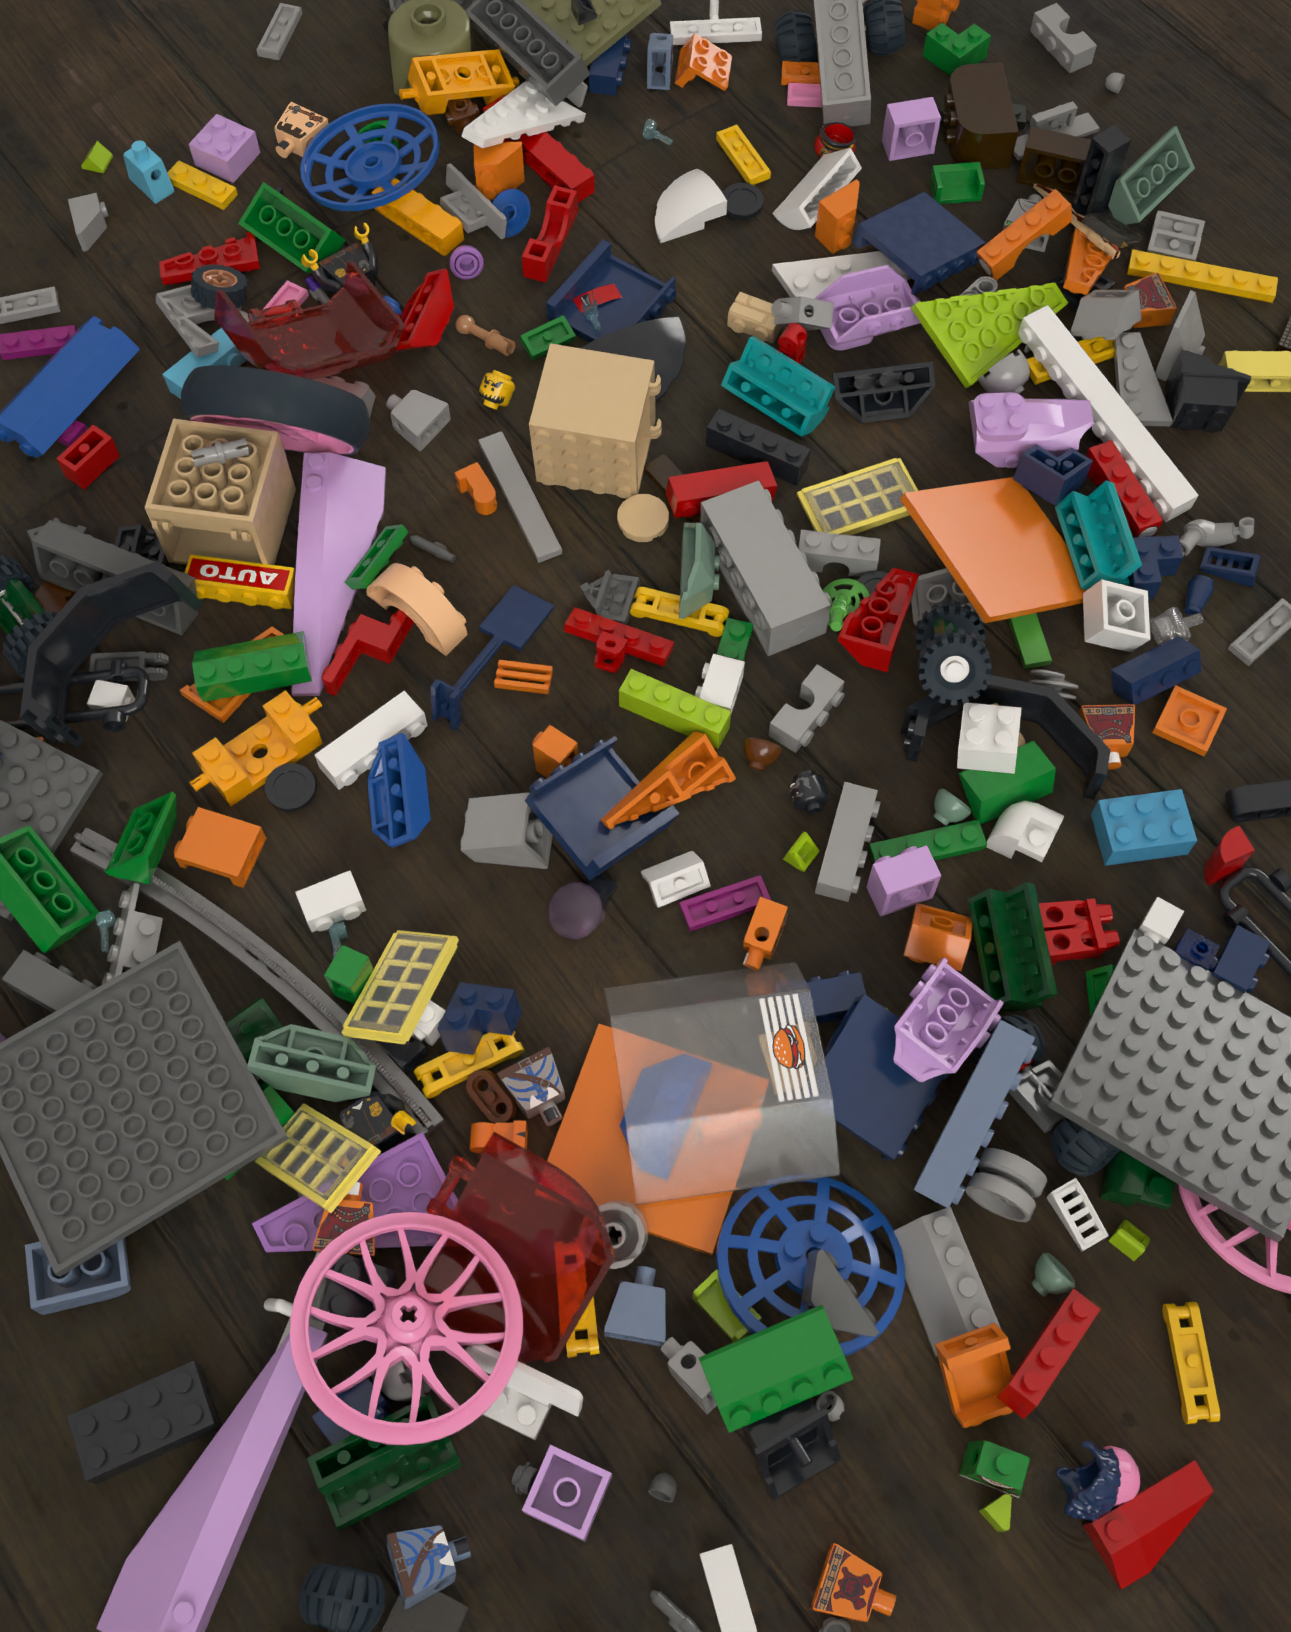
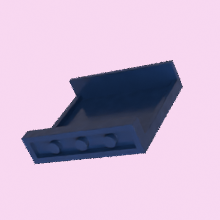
M925 192L859 223L853 240V244L859 249L871 243L915 280L911 291L912 295L923 290L926 291L932 285L945 281L953 274H958L963 269L976 265L978 263L977 251L986 243Z
M602 240L546 302L547 319L552 321L564 315L575 335L591 343L619 329L658 319L663 308L668 303H672L676 297V278L672 276L667 283L658 280L611 254V243ZM609 284H615L622 298L610 300L592 307L583 313L579 311L573 301L574 298L590 290Z
M615 736L606 742L603 739L598 741L586 755L584 752L579 753L571 760V764L567 767L563 764L558 766L550 774L551 777L546 780L543 777L536 780L529 787L531 792L525 799L528 806L589 880H592L668 828L680 814L672 805L666 810L661 809L656 812H648L638 816L639 818L633 821L622 822L615 825L612 829H608L601 822V819L640 783L612 749V746L618 740Z
M863 994L854 999L813 1067L819 1096L813 1097L808 1075L807 1084L810 1097H804L803 1087H801L802 1099H796V1097L794 1099L803 1106L811 1105L883 1154V1160H895V1158L901 1157L908 1145L906 1139L910 1132L916 1131L923 1120L921 1113L925 1106H930L938 1094V1091L935 1089L940 1080H945L950 1073L919 1082L895 1064L896 1033L894 1026L900 1018Z

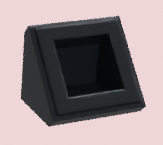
M571 0V10L578 25L596 19L597 13L591 0Z

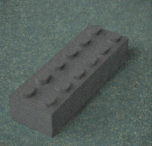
M476 0L465 10L474 30L495 50L499 49L501 55L553 105L557 106L590 75L582 57L521 0Z
M51 520L31 540L39 578L75 593L83 586L154 562L137 553H131L114 544L106 543L89 534L81 533ZM159 563L178 577L196 595L194 577ZM179 601L135 617L183 635L198 615V609L195 611L184 602Z

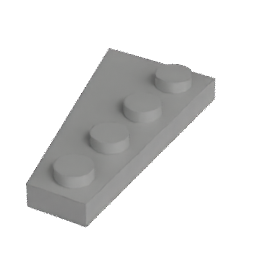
M1137 332L1120 333L1118 338L1113 339L1117 393L1143 426H1171L1173 420L1141 334Z

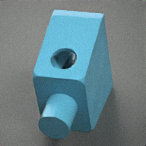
M135 141L131 146L132 148L123 155L128 177L156 204L175 191L163 161L144 141Z

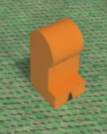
M478 462L454 472L457 488L461 494L466 491L469 492L474 500L475 509L479 514L489 515L495 512L497 509L495 489Z
M526 1121L496 1124L486 1122L471 1124L469 1150L481 1154L527 1156Z

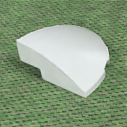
M695 169L680 176L669 185L659 198L655 216V230L660 243L704 229V222L726 215V198L715 182L703 171Z

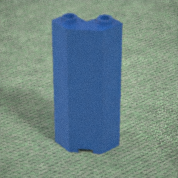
M93 316L86 320L0 411V440L7 443L16 440L20 444V449L28 456L37 458L43 455L140 348L122 330L114 326L111 329L102 326L103 322L101 319Z

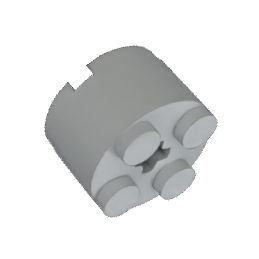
M620 1200L609 1201L595 1208L586 1218L581 1230V1242L587 1256L599 1265L609 1269L622 1268L632 1263L645 1249L648 1240V1225L644 1215L634 1204ZM613 1226H615L616 1230H621L622 1232L618 1242H616L614 1237L609 1238L608 1232L612 1230Z

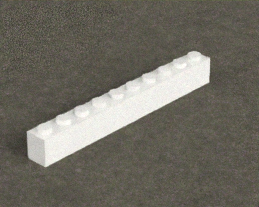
M1047 305L1024 317L1018 331L1021 341L1032 350L1036 360L1041 362L1046 368L1050 378L1057 382L1067 399L1090 400L1094 421L1093 426H1091L1093 433L1103 443L1110 440L1114 442L1164 521L1167 522L1191 509L1199 495L1051 308Z

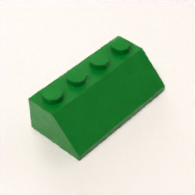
M265 182L262 183L238 223L306 273H310L313 270L302 264L301 258L303 254L309 261H313L309 255V250H315L318 254L316 261L318 264L319 261L337 253L346 241V239Z
M304 631L195 651L192 662L195 687L203 702L312 682Z
M30 825L0 838V900L43 954L64 944L99 918L100 912Z
M823 1305L699 1357L704 1374L729 1433L853 1380Z

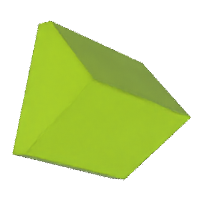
M97 141L90 149L81 167L82 169L104 173L113 155Z
M803 831L783 860L804 872L820 850L807 832Z
M1124 1219L1108 1241L1135 1261L1146 1250L1151 1239L1127 1219Z
M1009 1494L998 1497L979 1510L997 1532H1005L1010 1529L1012 1497Z

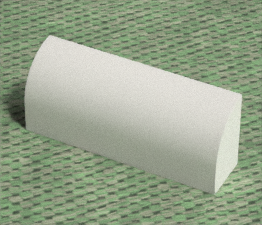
M851 148L823 155L773 212L776 219L790 229L802 230L811 228L817 221L819 201L848 185L862 169Z

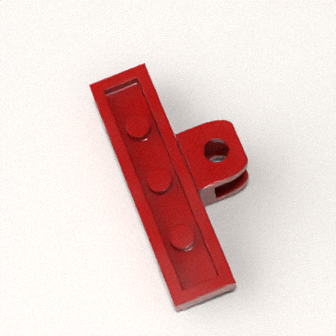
M576 607L564 625V632L596 643L597 654L594 659V666L611 673H615L620 669L625 660L626 653L664 666L674 648V642ZM609 659L612 663L607 664L604 660Z

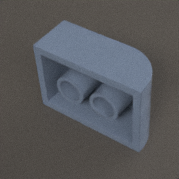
M125 1238L60 1277L54 1273L40 1241L25 1245L30 1307L41 1315L112 1299L131 1290Z

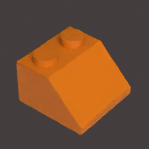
M503 142L486 148H481L474 144L476 186L487 199L494 200L501 192L508 189H516L525 181L522 142Z
M857 179L819 201L815 237L832 254L847 248L852 243L860 184Z
M916 903L905 944L904 956L917 963L928 962L936 965L942 958H946L948 965L957 971H962L971 941V917Z

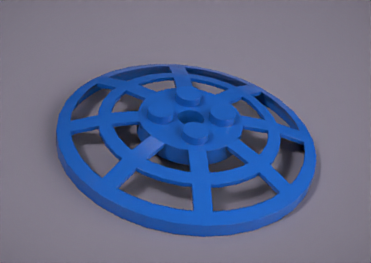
M377 104L354 110L328 124L313 138L306 148L301 161V179L309 195L321 205L331 209L361 211L386 205L409 193L430 173L439 154L440 142L437 130L432 120L425 113L407 105ZM389 117L386 129L371 130L359 135L353 126L369 119ZM401 117L413 120L425 129L414 138L407 132L396 129L398 119ZM343 130L346 131L350 140L340 146L332 157L319 153L328 141ZM430 135L433 140V150L429 160L421 162V149L419 145ZM383 137L382 141L364 144L366 140ZM393 137L402 139L408 144L398 150L392 144ZM355 146L356 149L348 156L346 161L340 160L348 150ZM414 151L413 164L402 165L401 158ZM314 161L327 165L325 171L327 184L312 186L311 170ZM334 169H344L347 177L334 182ZM420 171L412 180H410L416 172ZM408 173L396 185L393 186L390 181L398 174ZM351 184L358 188L354 195L340 190V188ZM382 187L384 190L377 194L364 196L370 189ZM332 191L338 197L348 201L346 203L331 201L319 196L318 193Z
M788 1174L756 1185L732 1207L723 1223L717 1242L716 1267L718 1280L724 1298L733 1314L749 1332L755 1334L767 1327L754 1317L749 1308L763 1298L777 1311L789 1318L808 1311L802 1301L800 1309H797L784 1302L773 1291L786 1284L794 1292L802 1295L807 1264L806 1253L823 1249L824 1252L828 1251L835 1258L838 1264L836 1270L843 1280L848 1279L850 1273L868 1278L864 1291L857 1299L862 1308L871 1299L878 1282L895 1288L887 1311L874 1325L879 1332L877 1336H858L850 1341L839 1343L844 1356L851 1355L867 1347L884 1332L893 1320L900 1306L905 1287V1264L902 1249L886 1217L869 1199L857 1190L842 1182L824 1176ZM808 1182L817 1184L816 1196H796L779 1201L769 1188L784 1183ZM830 1187L857 1200L873 1216L861 1221L846 1207L829 1200ZM758 1196L769 1209L757 1220L751 1235H730L732 1227L742 1209L750 1200ZM798 1205H815L814 1220L797 1222L787 1208ZM828 1209L839 1213L854 1226L840 1232L832 1225L826 1223ZM775 1215L787 1229L779 1241L760 1238L764 1227ZM881 1226L887 1234L895 1253L897 1275L880 1269L878 1250L870 1232ZM860 1237L864 1239L869 1252L870 1265L853 1259L849 1243ZM728 1248L748 1250V1266L756 1287L741 1298L734 1287L730 1275ZM758 1251L775 1254V1264L778 1272L766 1280L759 1266Z

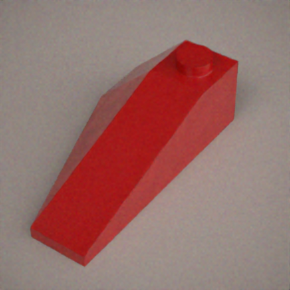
M893 568L876 585L872 594L868 598L865 597L860 602V606L854 612H850L845 618L838 641L860 665L888 672L919 579V574Z
M1195 1460L1140 1491L1132 1500L1113 1507L1110 1512L1100 1516L1096 1521L1091 1520L1083 1525L1120 1590L1151 1572L1214 1492Z

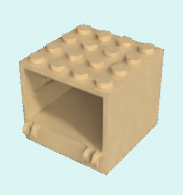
M556 344L549 345L529 422L537 482L549 486H566L572 490H590L596 494H613L621 498H629L639 493L651 439H656L661 435L660 419H658L657 425L654 427L656 420L655 396L661 391V378L659 375H657L655 382L654 360Z
M173 419L145 505L152 528L155 530L169 563L187 565L191 554L275 565L296 491L279 432ZM245 438L247 446L236 449L248 447L249 456L228 459L223 464L215 462L195 468L193 460L203 458L204 456L192 458L190 450L214 446V442L218 441L222 444Z

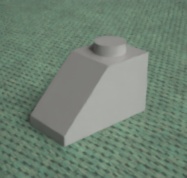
M97 193L68 199L75 232L83 252L88 251L107 228L105 217H108L109 214L105 202L99 201Z

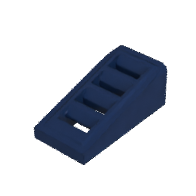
M1206 546L1200 571L1254 587L1260 567L1261 555ZM1213 557L1217 558L1216 565L1211 564ZM1223 560L1228 561L1226 567L1222 566ZM1234 564L1239 565L1238 569L1233 568Z

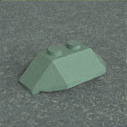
M684 523L679 604V618L685 619L711 602L713 590H718L719 574H714V571H719L720 555H715V543L702 523Z
M290 1024L254 1039L247 1069L274 1089L339 1102L370 1096L376 1065L372 1060L368 1059L363 1050L350 1037Z

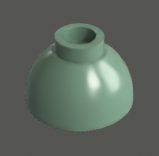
M944 788L939 789L934 799L936 812L933 817L945 826L949 822H959L971 814V809Z
M1043 1253L1039 1257L1035 1266V1279L1031 1283L1042 1296L1045 1297L1049 1293L1056 1295L1065 1294L1075 1288L1074 1278L1060 1261L1049 1253Z

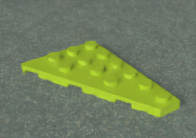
M1048 283L1042 286L1033 285L1027 288L998 290L997 292L990 291L977 295L968 294L948 299L939 298L933 301H918L910 308L964 387L967 388L1022 343L1018 331L1024 317L1047 305L1056 314L1068 302L1056 283Z

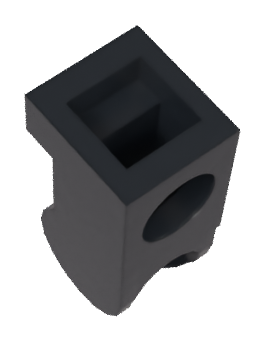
M388 1018L385 1025L397 1026L391 1018ZM418 1039L411 1044L408 1041L405 1044L375 1041L405 1074L410 1072L428 1055L425 1046Z

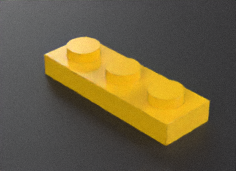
M738 125L716 133V140L747 183L755 185L770 179L771 171Z
M178 161L167 172L173 186L223 210L238 195L236 187L181 161Z

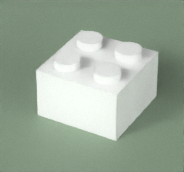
M1100 580L1083 593L1085 642L1131 653L1150 640L1148 591Z
M965 703L961 722L957 768L1015 774L1021 708Z

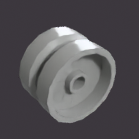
M996 1148L984 1149L977 1165L980 1173H974L965 1188L967 1195L974 1202L996 1215L1017 1222H1028L1036 1207L1033 1198L1039 1197L1042 1194L1047 1183L1046 1175L1032 1163L1015 1154Z

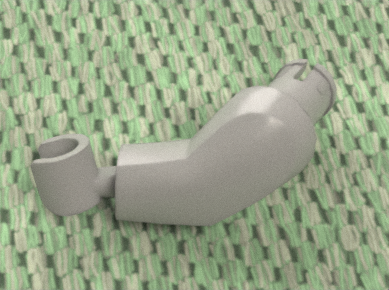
M1251 517L1242 518L1239 521V527H1235L1233 522L1214 523L1203 519L1189 522L1184 527L1183 536L1179 539L1183 556H1187L1195 545L1218 547L1236 542L1237 535L1245 539L1252 537L1254 534V519Z

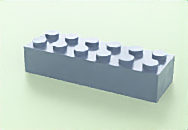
M1002 1020L997 1023L914 1186L915 1191L948 1209L951 1203L956 1205L959 1203L965 1191V1186L961 1185L966 1174L972 1177L980 1161L975 1155L980 1146L984 1148L988 1146L994 1134V1131L989 1129L994 1118L1001 1120L1009 1104L1004 1101L1008 1091L1015 1092L1023 1077V1074L1018 1072L1022 1063H1030L1037 1049V1046L1032 1044L1035 1037Z

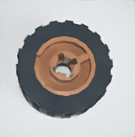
M215 264L203 265L192 272L191 296L197 303L199 302L201 305L211 309L233 310L245 304L248 281L244 274H241L240 271L232 267Z

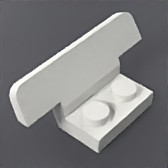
M484 1344L468 1345L466 1348V1352L485 1372L491 1374L499 1359L500 1352ZM517 1361L508 1384L498 1399L482 1415L536 1440L552 1405L578 1417L582 1409L583 1395L577 1389Z

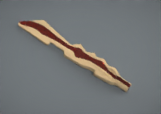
M1038 184L1033 186L1044 198L1054 191ZM1071 207L1073 219L1071 223L1112 259H1117L1120 251L1112 244V241L1096 225L1089 223L1087 217L1077 214Z

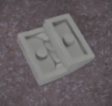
M1158 210L1147 252L1196 261L1205 221Z

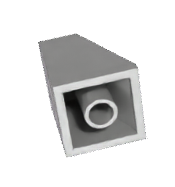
M529 793L469 798L468 809L465 812L464 833L460 842L461 851L474 862L547 869L553 835L525 802Z

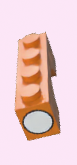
M1056 189L977 251L979 267L989 277L997 281L1014 267L1020 253L1034 239L1044 234L1054 236L1073 221L1071 204Z

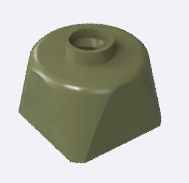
M409 0L400 5L389 18L388 38L394 93L398 96L399 89L411 88L408 74L412 58L474 52V38L470 18L465 9L455 1ZM459 73V76L463 78H468L464 76L462 73Z

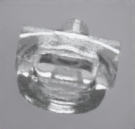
M1172 607L1161 615L1151 618L1149 624L1155 640L1161 645L1178 636L1188 641L1191 638L1188 628L1202 624L1203 617L1201 613L1183 618L1178 608Z

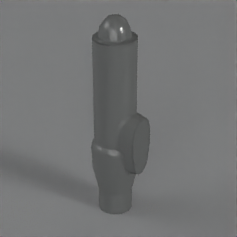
M418 535L410 537L412 545L442 560H447L451 563L455 561L456 555L449 552L443 544L439 542L432 543Z
M652 1590L650 1592L652 1603L669 1618L668 1623L677 1632H702L697 1624L661 1591Z

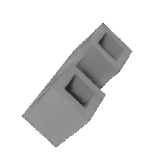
M1055 3L1034 13L1030 32L1070 74L1092 64L1097 45L1084 31L1073 35L1066 34L1070 16Z
M801 530L798 549L805 553L807 565L811 571L822 572L824 565L838 562L849 568L848 576L861 577L865 573L877 570L881 539Z
M817 664L802 682L799 696L807 701L811 707L798 710L786 703L770 722L768 736L794 753L801 746L806 747L814 735L813 731L817 725L822 727L828 719V711L832 706L837 707L843 700L845 695L842 692L844 681Z

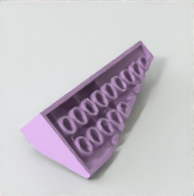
M330 452L304 453L297 540L293 633L304 631L312 682L292 685V696H320L323 689V670L327 665H330L332 655L337 649L340 632L344 629L347 612L352 606L357 589H351L344 581L368 551L372 541L375 540L378 523L382 520L384 514L386 468L383 466Z
M309 1326L311 1352L324 1346L329 1333ZM290 1333L127 1557L96 1629L99 1631L205 1632L305 1392V1388L295 1368L291 1351Z

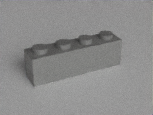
M844 782L817 881L816 894L849 902L851 892L857 894L861 877L855 875L857 868H863L867 851L862 849L864 842L870 843L874 826L869 825L870 818H877L881 803L875 801L878 790Z

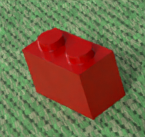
M92 425L56 459L65 477L85 490L120 457V454L112 437L95 425Z

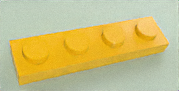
M1095 337L1078 341V344L1094 364L1114 358L1113 339L1104 340L1103 337ZM1035 357L1026 359L1030 368L1029 376L1035 385L1051 379L1046 368Z

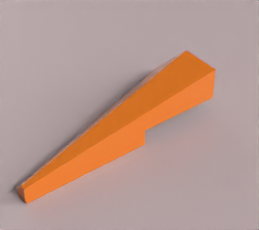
M694 731L601 819V822L608 829H612L615 825L622 822L638 819V816L645 813L656 812L687 800L699 792L715 789V786L722 783L733 782L736 777L725 758L717 755L706 734Z

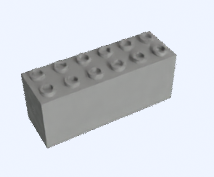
M813 0L823 124L839 122L850 127L870 124L871 94L862 0Z
M759 480L701 502L700 523H702L715 543V555H720L719 569L749 623L753 624V630L767 656L825 634L832 605L830 596L827 592L822 591L816 572H811L807 565L805 553L802 550L799 551L795 544L793 532L785 527L780 510L774 508L769 491L763 489Z

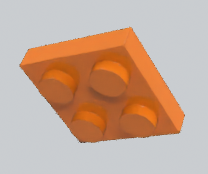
M1175 685L1152 733L1204 757L1227 708Z

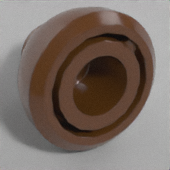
M754 737L744 739V753L749 761L748 767L751 769L764 771L765 767L773 764L782 752L781 747L773 742Z

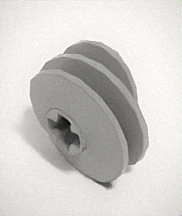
M1039 669L1030 671V675L1039 680H1032L1028 683L1052 687L1063 699L1076 700V696L1062 691V689H1078L1079 687L1065 681L1064 674Z

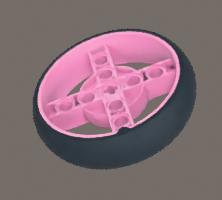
M201 366L191 371L181 391V407L186 420L279 432L283 448L286 451L299 453L330 452L338 455H352L363 447L370 429L368 409L365 402L358 396L322 382L285 373L238 366Z

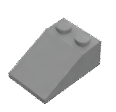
M1190 290L1171 331L1155 371L1158 379L1167 380L1182 350L1202 355L1205 350V346L1201 345L1205 332L1196 292Z
M947 568L919 576L911 600L915 626H917L918 620H922V614L925 611L929 613L931 606L935 604L937 607H941L944 601H948V605H953L954 601L960 602L962 607L967 604L971 607L972 612L976 611Z

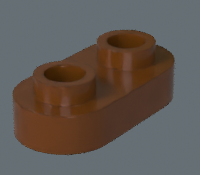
M489 1070L474 1071L468 1077L466 1083L467 1092L492 1123H509L517 1114L516 1100L493 1072ZM484 1080L488 1082V1088L486 1091L482 1087V1083ZM502 1103H504L507 1108L504 1114L500 1110Z

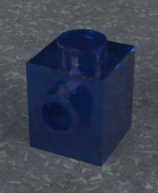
M1189 928L1180 937L1173 950L1182 959L1210 972H1213L1220 957L1216 956L1220 945Z

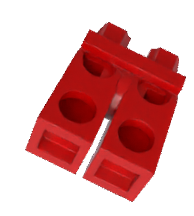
M1095 898L1086 899V901L1039 903L1051 965L1065 960H1081L1090 957L1091 959L1100 958L1104 951L1115 949L1120 944L1116 930L1103 931L1102 928L1103 923H1110L1113 919L1110 904H1096Z

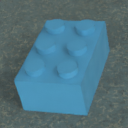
M1182 789L1098 800L1091 813L1105 866L1188 855L1197 842Z

